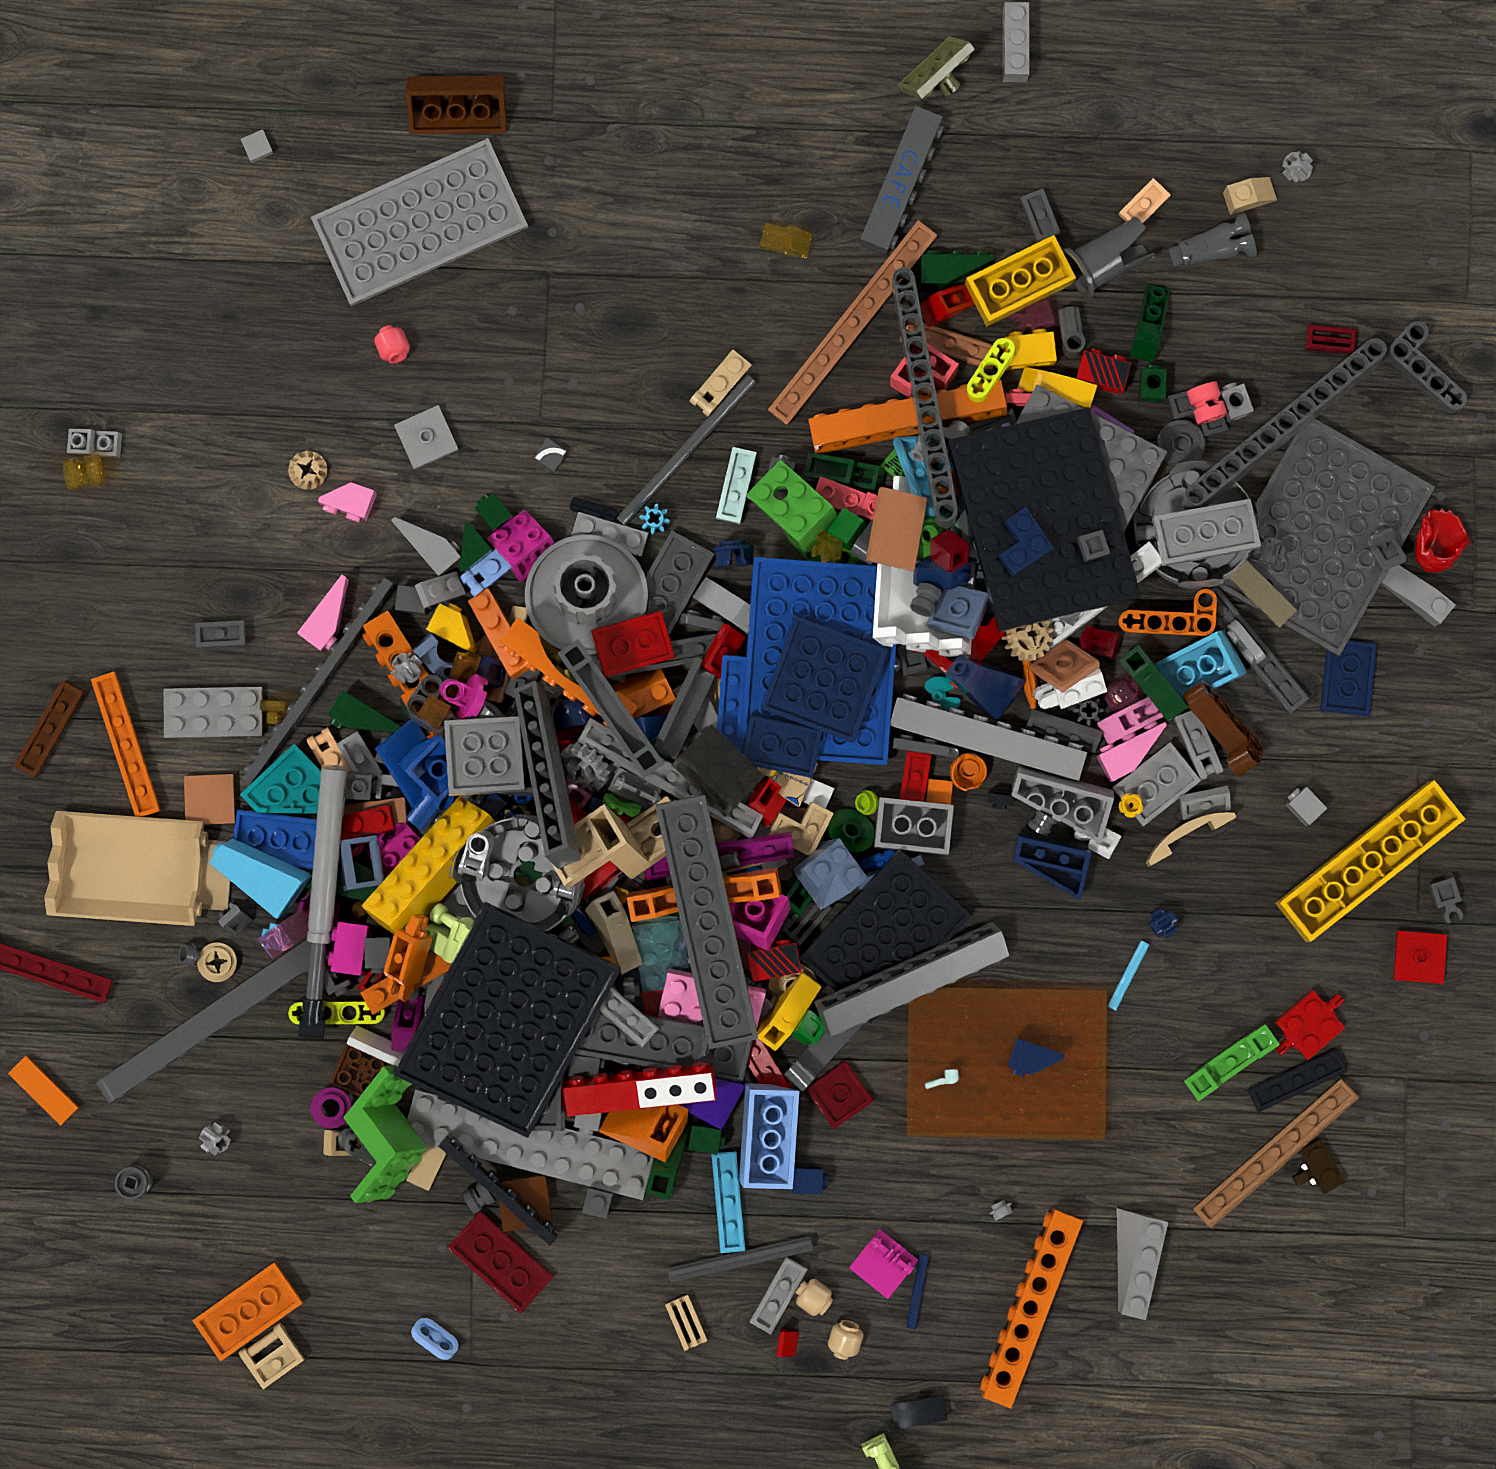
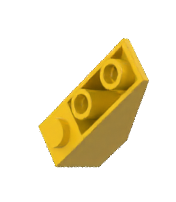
M802 972L777 999L768 1013L758 1022V1039L776 1051L792 1034L822 986Z

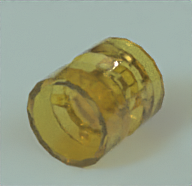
M99 454L85 456L83 460H80L78 457L63 460V472L68 490L83 489L86 484L90 488L104 486V468Z

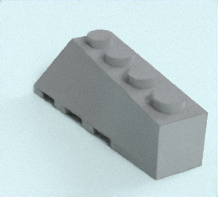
M1018 765L1012 785V796L1039 811L1042 810L1051 815L1055 820L1064 822L1079 833H1084L1101 844L1114 801V790Z
M1116 1208L1118 1311L1122 1315L1146 1320L1168 1221Z

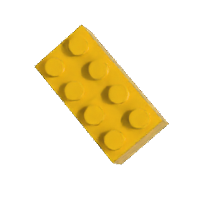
M1053 235L967 277L965 286L986 327L1073 285L1076 277L1056 237Z

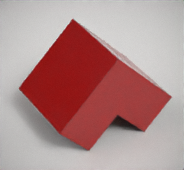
M771 778L757 784L744 804L763 815L760 823L765 827L773 823L787 801L779 794L782 787Z

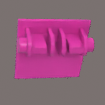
M879 1229L849 1268L888 1299L907 1274L909 1275L913 1271L915 1264L919 1260Z

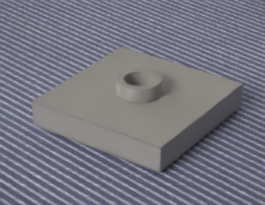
M439 405L394 425L414 470L459 451Z

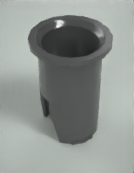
M1133 216L1132 219L1074 251L1070 248L1063 249V253L1076 277L1074 286L1083 297L1087 299L1092 298L1096 288L1148 259L1154 258L1156 254H1150L1143 245L1128 248L1146 229L1139 218Z

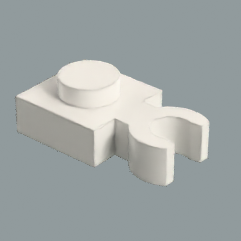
M1105 828L1101 844L1084 833L1081 834L1076 831L1074 837L1079 841H1089L1088 849L1107 859H1110L1121 839L1120 835Z

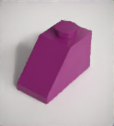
M418 996L414 1001L410 999L406 1002L398 1001L392 1025V1050L405 1051L421 1021L424 996Z

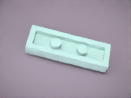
M736 447L732 448L716 519L740 524L757 452Z

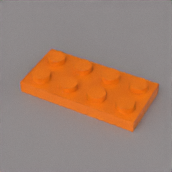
M274 1262L192 1321L221 1362L304 1302L278 1264Z

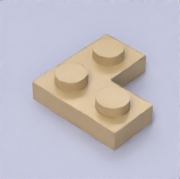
M810 802L800 823L778 813L767 835L791 832L793 848L809 856L816 850L834 813Z

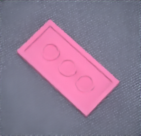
M668 968L658 1017L703 1024L692 973ZM747 985L757 1029L766 989Z

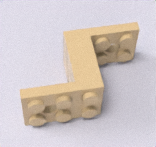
M666 796L656 804L669 802L671 799ZM604 804L574 824L578 848L581 849V860L559 869L553 865L563 885L566 888H570L608 861H611L630 879H633L664 858L666 852L662 835H654L655 829L660 826L656 806L653 805L626 824Z

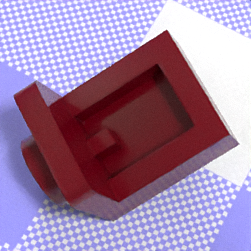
M1086 625L1085 631L1080 636L1081 649L1088 654L1115 659L1121 635L1098 630Z

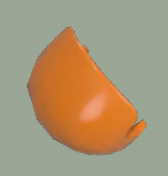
M964 753L957 756L950 766V777L954 785L963 791L979 788L987 776V766L983 758L975 753Z

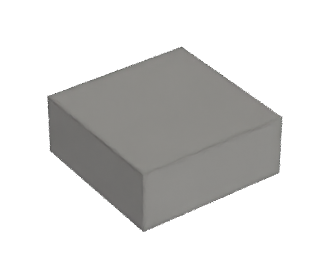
M263 129L241 139L251 163L274 154Z

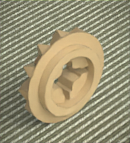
M306 450L297 453L290 460L288 468L290 480L301 489L310 490L317 488L326 479L327 464L317 452ZM311 463V468L316 475L308 473L303 477L304 471L299 465L308 466Z
M211 943L201 950L197 966L201 975L207 980L222 982L229 979L235 972L237 957L234 950L224 943ZM216 951L219 959L227 960V962L220 965L219 971L216 966L207 964L215 960Z

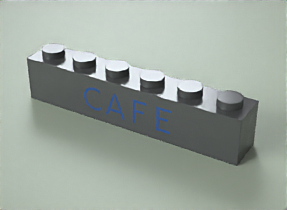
M915 106L861 236L860 245L887 255L889 248L894 250L899 236L895 235L898 226L903 228L908 214L904 213L908 204L912 206L917 192L914 191L917 182L922 183L926 173V169H923L926 160L931 161L935 151V147L932 146L934 139H940L945 127L941 124L943 116Z

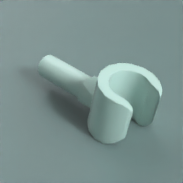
M944 1070L945 1078L925 1083L926 1089L941 1084L956 1083L959 1079L958 1070Z

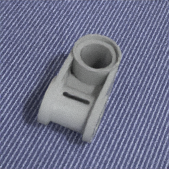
M480 830L468 838L458 867V874L466 873L478 877L480 881L484 880L494 845V838L490 832ZM476 837H480L485 841L484 849L476 845Z

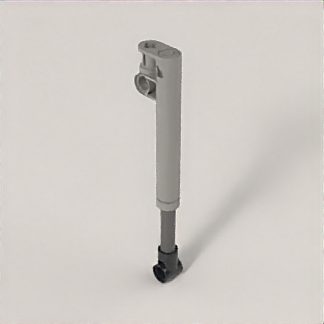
M323 765L321 767L308 918L309 931H307V941L311 942L307 994L303 998V1015H300L298 1037L324 1039L326 1018L323 1017V1012L325 1011L323 986L327 944L332 942L331 930H333L341 826L346 799L344 784L348 767L340 765Z

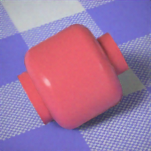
M391 325L381 328L379 330L380 333L377 334L374 340L381 359L392 364L403 361L410 350V345L404 331Z

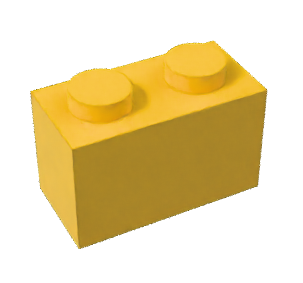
M1037 329L1032 331V334L1023 335V332H1012L1008 334V337H1004L1010 339L1015 346L1014 358L1006 370L1055 365L1057 359L1053 332H1047V329ZM1008 347L1004 348V352L1008 353Z

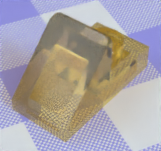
M765 223L760 248L807 259L812 234L791 224L787 228Z

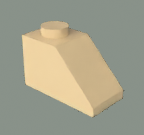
M1270 177L1250 178L1228 185L1223 192L1230 215L1277 201Z

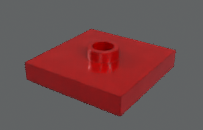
M1396 931L1393 980L1444 984L1447 935Z

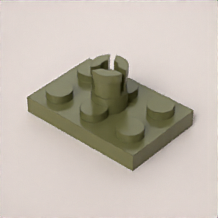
M949 36L897 86L902 93L920 99L932 94L936 85L939 86L945 96L951 95L949 89L954 93L960 86L959 81L952 75V70L969 59V54L974 50V47L968 41Z

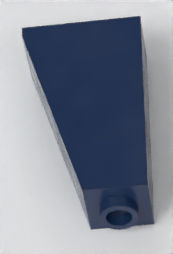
M962 654L957 657L945 673L981 711L995 720L1000 718L1026 683L1025 679L1007 668Z

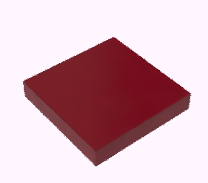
M846 1060L806 1088V1091L833 1129L874 1101Z

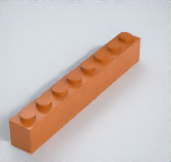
M1001 380L997 382L988 398L979 403L969 399L967 384L961 385L954 390L940 389L936 391L942 427L948 428L954 420L970 424L1007 416V405ZM985 381L978 388H974V394L978 392L983 393L982 385ZM920 394L918 396V398L923 401L929 400L931 398L929 395L923 396L922 394ZM912 396L904 400L891 399L879 405L866 404L854 410L842 409L830 415L825 413L817 414L809 419L816 454L891 440L895 437L919 434ZM930 416L922 419L926 424L935 422V419Z

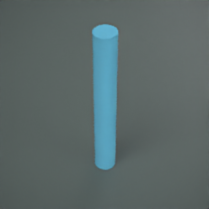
M1140 941L1108 1004L1109 1008L1117 1010L1149 944Z

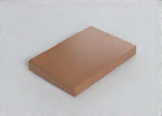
M885 487L879 488L866 561L906 571H914L927 498Z

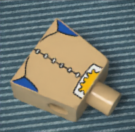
M760 767L756 769V772L771 778L782 787L779 791L782 797L794 806L800 807L812 778Z

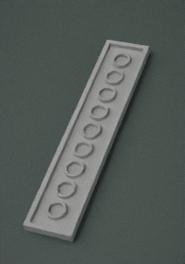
M419 1090L414 1092L407 1119L427 1145L438 1147L446 1135L450 1138L454 1136L464 1145L462 1149L469 1155L473 1153L481 1159L643 1200L654 1158L624 1143L566 1128L565 1131H532L529 1137L526 1138L446 1099Z

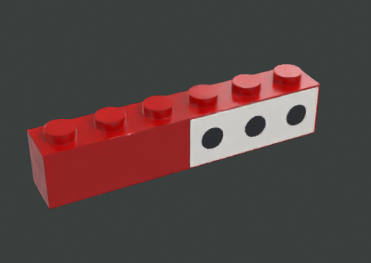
M697 1062L688 1067L672 1065L667 1069L658 1070L655 1067L644 1069L643 1072L634 1073L631 1070H624L615 1075L598 1073L588 1078H583L580 1075L572 1076L565 1080L563 1092L567 1117L716 1101L717 1085L714 1064Z

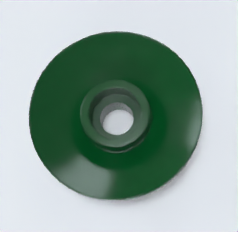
M838 810L833 814L828 824V833L831 839L840 838L851 853L864 852L874 842L875 831L872 823L864 814L856 810Z

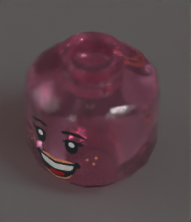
M1119 677L1106 687V696L1103 697L1110 708L1116 713L1139 702L1140 695L1138 692L1141 688L1133 678L1128 681L1125 677Z

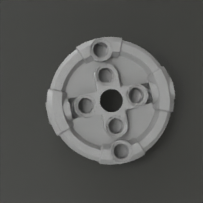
M1205 461L1179 463L1169 472V475L1162 478L1150 489L1134 516L1135 542L1138 545V549L1151 542L1159 553L1152 521L1153 516L1185 511L1182 507V500L1186 489L1212 468L1211 465ZM1207 482L1211 487H1218L1215 482ZM1236 482L1208 506L1250 498ZM1195 496L1189 497L1190 500L1193 501V502H1199V501H1200V500H1199L1197 497H1195ZM1251 499L1257 530L1259 534V521L1257 512L1258 509L1256 507L1257 504L1255 503L1256 500L1254 501L1253 499ZM1252 550L1168 566L1161 565L1155 571L1166 580L1178 584L1181 588H1211L1223 584L1224 580L1236 573L1247 561Z
M516 814L483 829L490 832L494 838L489 867L483 881L466 873L458 874V867L466 844L459 850L454 863L452 877L460 884L465 903L475 918L486 901L539 928L549 931L560 924L567 916L571 915L582 899L585 888L584 878L570 888H566L563 885L552 863L545 857L538 817L535 815ZM476 837V845L484 849L485 841L480 837ZM457 851L455 852V855H454V857H453V859H452V863H453L454 858H455V856H456V854H457ZM517 856L522 861H533L535 864L534 870L542 874L543 877L539 878L536 884L533 882L529 886H520L515 882L514 870L521 865ZM450 866L449 878H451L452 866ZM562 903L567 913L560 919L556 911L561 907Z

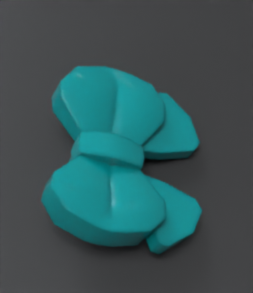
M948 676L945 678L932 677L924 685L925 690L931 693V702L941 704L940 709L947 712L950 711V707L957 709L961 700L955 697H946L945 694L946 691L954 688L949 683L951 679Z

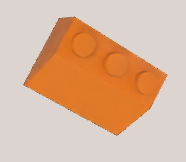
M662 669L640 672L611 686L615 692H620L639 706L632 716L633 719L662 716L669 713L676 699Z

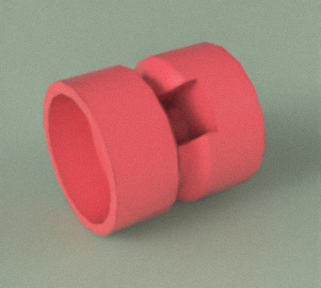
M1216 381L1197 386L1186 392L1190 405L1196 408L1193 413L1197 425L1215 421L1228 414L1224 401L1219 400L1221 392Z

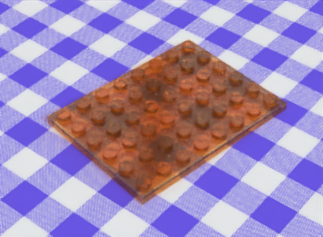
M939 987L931 994H924L915 998L908 1004L906 1136L1105 1140L1107 990ZM1015 1038L1065 1054L1063 1060L1033 1075L1026 1073L1025 1077L1010 1073L1012 1068L1006 1066ZM944 1070H958L959 1079L956 1083L941 1084L926 1089L925 1083L945 1078Z

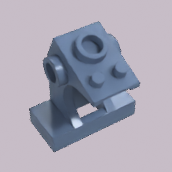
M431 632L412 648L432 673L443 682L447 679H455L462 682L467 673V670L464 669L465 665L470 666L472 664V660L469 659L471 655L469 652L455 662H445L439 658L437 654L438 641ZM445 668H452V673L450 675H445Z

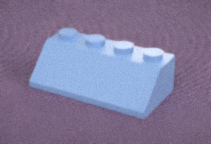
M745 1083L739 1181L743 1188L793 1189L799 1090L772 1084Z

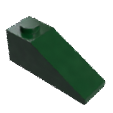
M344 690L340 692L326 714L332 718L330 723L341 730L345 726L352 730L393 734L401 728Z

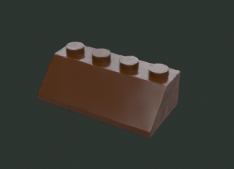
M505 75L422 76L407 78L406 102L409 134L506 133Z

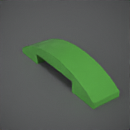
M1264 1024L1211 1059L1185 1079L1184 1082L1199 1102L1219 1088V1085L1258 1058H1262L1280 1044L1266 1024Z

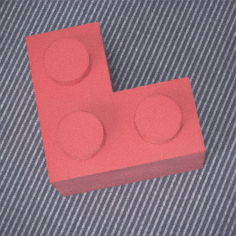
M927 344L935 387L939 390H947L958 374L959 363ZM914 347L910 349V352L920 354L922 350ZM904 357L891 375L890 386L909 398L912 394ZM918 370L914 372V375L924 377L926 373Z

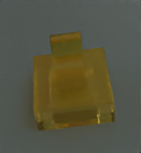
M822 531L817 535V544L812 547V557L820 556L823 563L840 562L842 541Z
M260 700V710L268 712L267 723L276 725L280 720V713H286L289 704L281 701Z

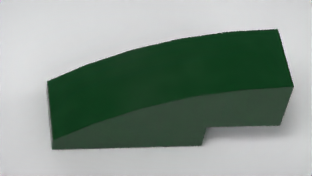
M809 452L804 477L819 481L821 476L852 489L878 493L879 488L882 487L886 470L877 465Z

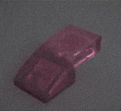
M301 908L258 938L271 959L307 935V931H309L308 916Z

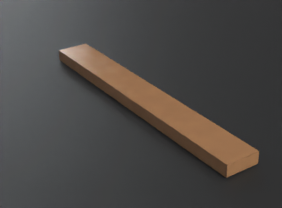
M1340 1079L1193 1209L1195 1213L1210 1229L1213 1228L1359 1099L1358 1095Z

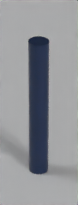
M919 1253L906 1328L916 1329L929 1259V1255Z

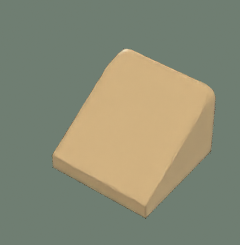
M342 1130L324 1131V1155L352 1156L338 1142V1136Z

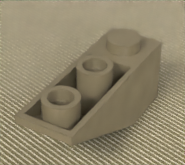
M612 891L593 900L585 909V912L613 962L621 967L620 974L622 975L642 965L643 963L627 914L615 892Z

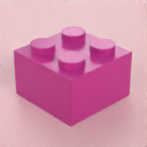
M781 894L778 898L729 904L736 937L769 951L790 911L788 897Z
M338 922L337 927H333L331 940L335 941L334 951H330L328 957V966H332L331 972L360 976L367 974L364 938H372L373 926Z

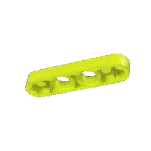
M303 1002L295 1003L289 1009V1018L295 1024H299V1018L294 1016V1011H297L299 1006L303 1005ZM325 1002V1006H328L332 1011L331 1017L325 1020V1024H376L383 1021L386 1010L383 1009L381 1015L376 1016V1020H373L371 1015H363L364 1021H361L360 1005H364L363 1010H370L366 1002ZM346 1006H353L356 1009L354 1019L347 1020L344 1018L343 1010Z

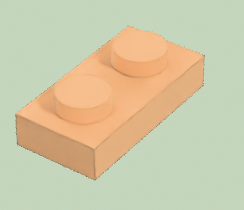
M1153 178L1118 215L1125 221L1135 216L1144 223L1170 197V194Z

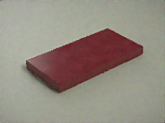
M482 1210L472 1218L447 1247L520 1314L554 1277L549 1270L510 1235L503 1232V1229Z

